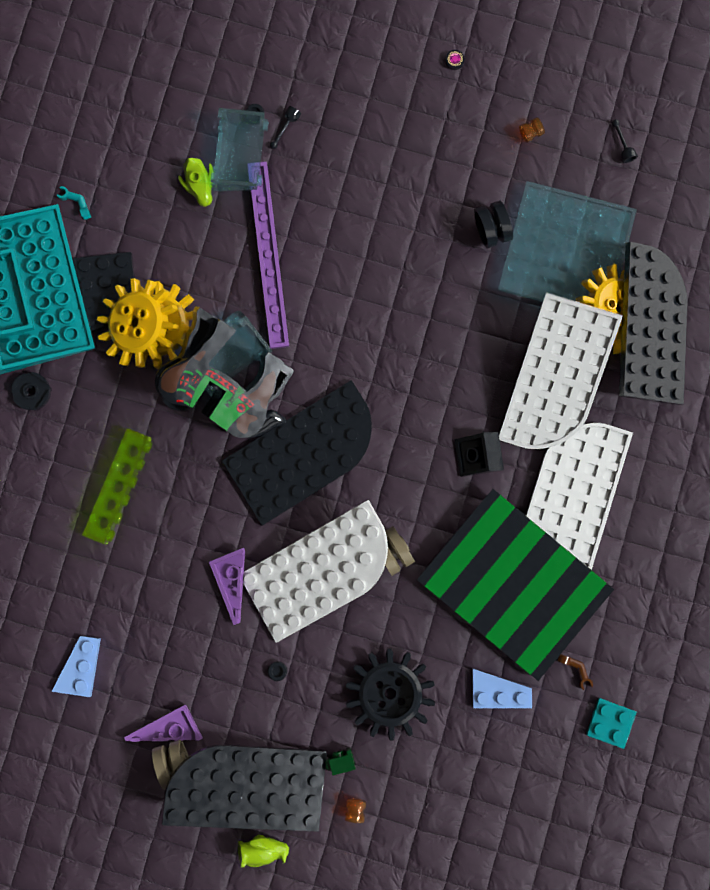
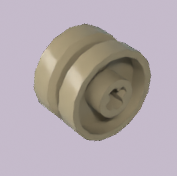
M392 526L385 530L389 542L385 566L391 576L400 572V566L396 559L399 558L405 567L415 562L403 537L399 536L396 529Z
M181 740L171 742L168 749L164 745L152 749L154 769L163 790L166 789L167 783L176 768L189 757Z

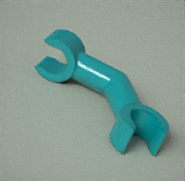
M61 186L60 189L66 191L63 196L57 195L58 198L63 201L67 199L77 201L84 220L91 218L83 195L70 192L66 187Z

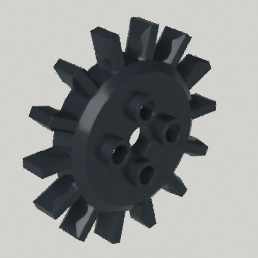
M387 648V661L380 664L376 656L372 652L369 653V661L373 665L369 671L364 670L360 665L356 664L354 666L355 672L363 677L361 684L347 682L346 688L359 691L358 699H351L346 702L347 708L360 705L364 711L361 715L357 716L355 724H362L367 718L374 721L370 729V736L372 737L378 733L380 725L388 726L387 735L390 741H394L395 726L403 725L405 733L408 736L413 735L412 727L408 723L411 718L415 717L424 724L428 721L425 715L418 712L420 704L435 706L433 699L422 697V690L435 686L434 681L427 680L421 683L417 678L420 673L424 672L426 665L422 663L414 670L409 669L407 664L411 659L410 652H406L401 663L393 662L392 649ZM397 678L402 680V684L399 686L395 684ZM377 681L383 682L381 688L376 687ZM388 688H393L396 691V696L392 699H388L385 696V690ZM399 698H403L405 700V703L403 705L398 704L397 701ZM381 700L385 701L386 703L385 707L383 708L379 707L378 705L379 701Z

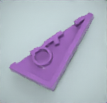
M244 548L209 562L233 625L240 623Z
M186 704L124 737L125 741L132 742L201 740L203 738Z

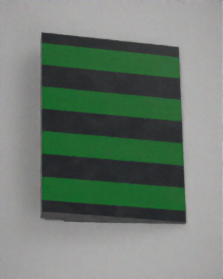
M495 489L488 493L417 579L537 681L542 678L614 591L612 586Z

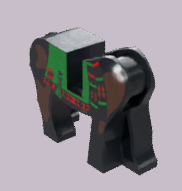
M195 306L192 324L185 335L180 354L162 365L156 373L155 388L158 394L172 404L193 408L206 386H211L216 390L201 413L238 438L258 437L274 427L284 424L286 418L272 409L267 410L268 404L279 396L294 370L270 352L263 350L256 377L248 386L242 388L232 378L208 365L237 330L222 320L213 317L200 307Z

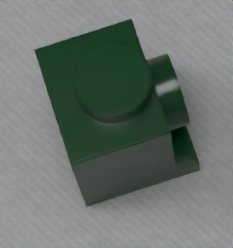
M351 747L347 748L346 753L343 750L332 753V757L325 760L327 770L332 771L333 776L356 770Z

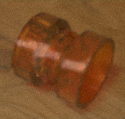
M538 117L532 119L528 124L524 123L519 126L520 133L527 143L532 141L534 137H540L545 134L542 122Z
M347 799L346 806L348 807V812L345 814V821L364 823L365 815L363 810L366 808V801Z

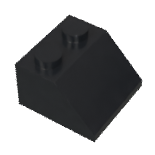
M498 432L480 433L455 439L460 477L504 470Z

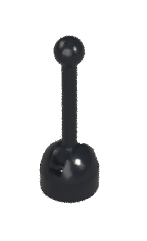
M288 106L285 112L287 121L276 139L270 143L272 149L277 148V143L289 123L296 122L301 116V112L296 108Z
M615 119L612 121V125L616 128L624 147L621 153L624 163L632 162L638 158V155L634 148L627 146L619 127L620 122Z

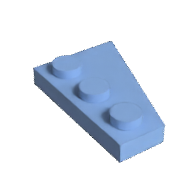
M79 637L52 692L85 697L92 696L101 638Z
M472 668L473 708H532V688Z

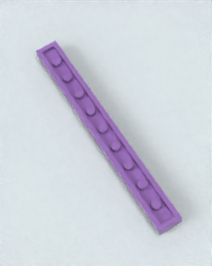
M267 162L248 164L270 349L289 347L268 166Z

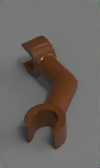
M561 654L558 662L577 668L580 676L579 687L584 690L583 683L588 681L590 687L593 688V682L587 676L584 663Z

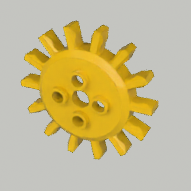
M617 264L606 267L607 278L602 267L593 270L592 273L597 284L590 278L583 280L581 285L590 293L588 296L577 297L576 301L622 315L624 270L621 272L620 278H618ZM617 304L621 307L620 313L616 310ZM622 320L613 343V354L621 353Z
M133 278L131 279L130 293H127L123 286L116 285L115 289L120 299L117 302L109 299L103 300V303L112 310L109 317H97V321L108 324L109 331L100 334L98 338L102 341L112 339L114 342L106 351L108 356L114 357L120 350H123L119 362L121 365L128 366L132 354H135V364L137 367H145L146 353H149L152 360L159 362L161 357L156 347L161 344L162 346L172 348L174 345L165 338L167 329L179 330V325L168 322L167 315L179 309L178 306L173 304L165 307L162 304L170 295L168 290L162 288L156 296H153L157 282L147 280L144 292H141L140 280ZM137 317L138 324L136 327H133L132 320Z
M155 281L157 284L153 296H156L163 288V284L159 281ZM173 284L170 289V295L162 304L164 307L170 304L178 306L179 310L167 315L168 322L179 325V330L168 329L166 331L165 338L174 344L172 348L162 346L161 344L156 347L161 357L159 362L153 360V366L157 369L162 366L163 355L168 354L170 360L177 357L175 350L180 346L182 347L185 335L190 328L189 321L193 319V311L186 312L185 308L194 299L188 294L177 302L176 297L179 294L180 287L176 284ZM137 317L132 320L133 327H136L138 324ZM149 353L145 354V362Z

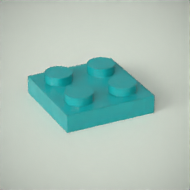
M598 697L586 735L624 749L637 711Z

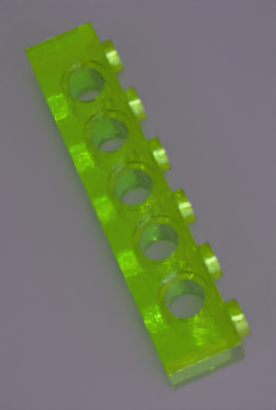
M127 428L82 536L102 544H108V542L113 540L115 536V531L113 530L115 525L119 524L123 514L121 511L123 506H127L130 500L128 494L137 483L138 478H136L138 470L141 471L145 464L143 458L152 447V438ZM137 447L138 454L131 457V448ZM129 464L131 471L125 475L122 469L125 465ZM118 482L123 484L121 492H116L115 485ZM110 500H114L116 503L113 510L108 509V502ZM104 517L108 519L106 528H102L100 525V521Z

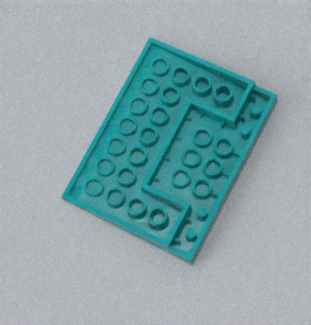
M56 204L0 216V374L95 349L59 205Z

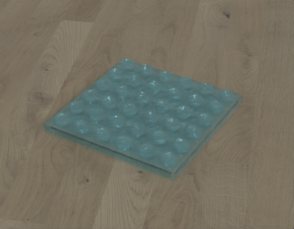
M527 181L513 230V240L510 242L498 290L543 302L546 292L576 301L577 297L588 296L590 293L581 285L583 280L590 278L597 284L592 273L593 270L602 267L607 278L606 267L617 264L618 278H620L625 258V243L629 242L637 209Z

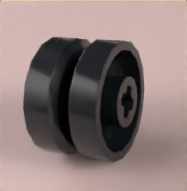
M501 200L490 203L489 210L485 206L474 209L477 230L487 249L496 246L498 239L502 243L513 240L511 221Z

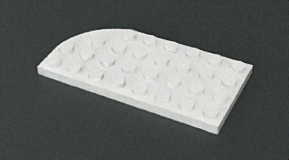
M545 293L499 433V440L523 448L543 449L566 441L583 426L592 406L623 317L622 315L554 294Z
M602 423L583 424L572 437L547 449L526 513L528 518L591 570L633 432Z
M368 500L244 572L243 584L276 643L372 589L381 577L387 560L388 543L384 526Z

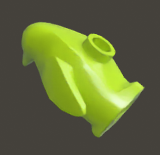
M188 158L183 165L186 182L180 175L178 176L182 187L197 199L199 205L203 207L209 206L212 203L211 189L215 179L212 164H209L208 173L201 159Z
M257 835L253 840L245 843L238 841V858L241 868L245 867V865L261 867L272 863L276 859H280L285 863L286 857L289 854V847L286 843L264 837L263 835Z

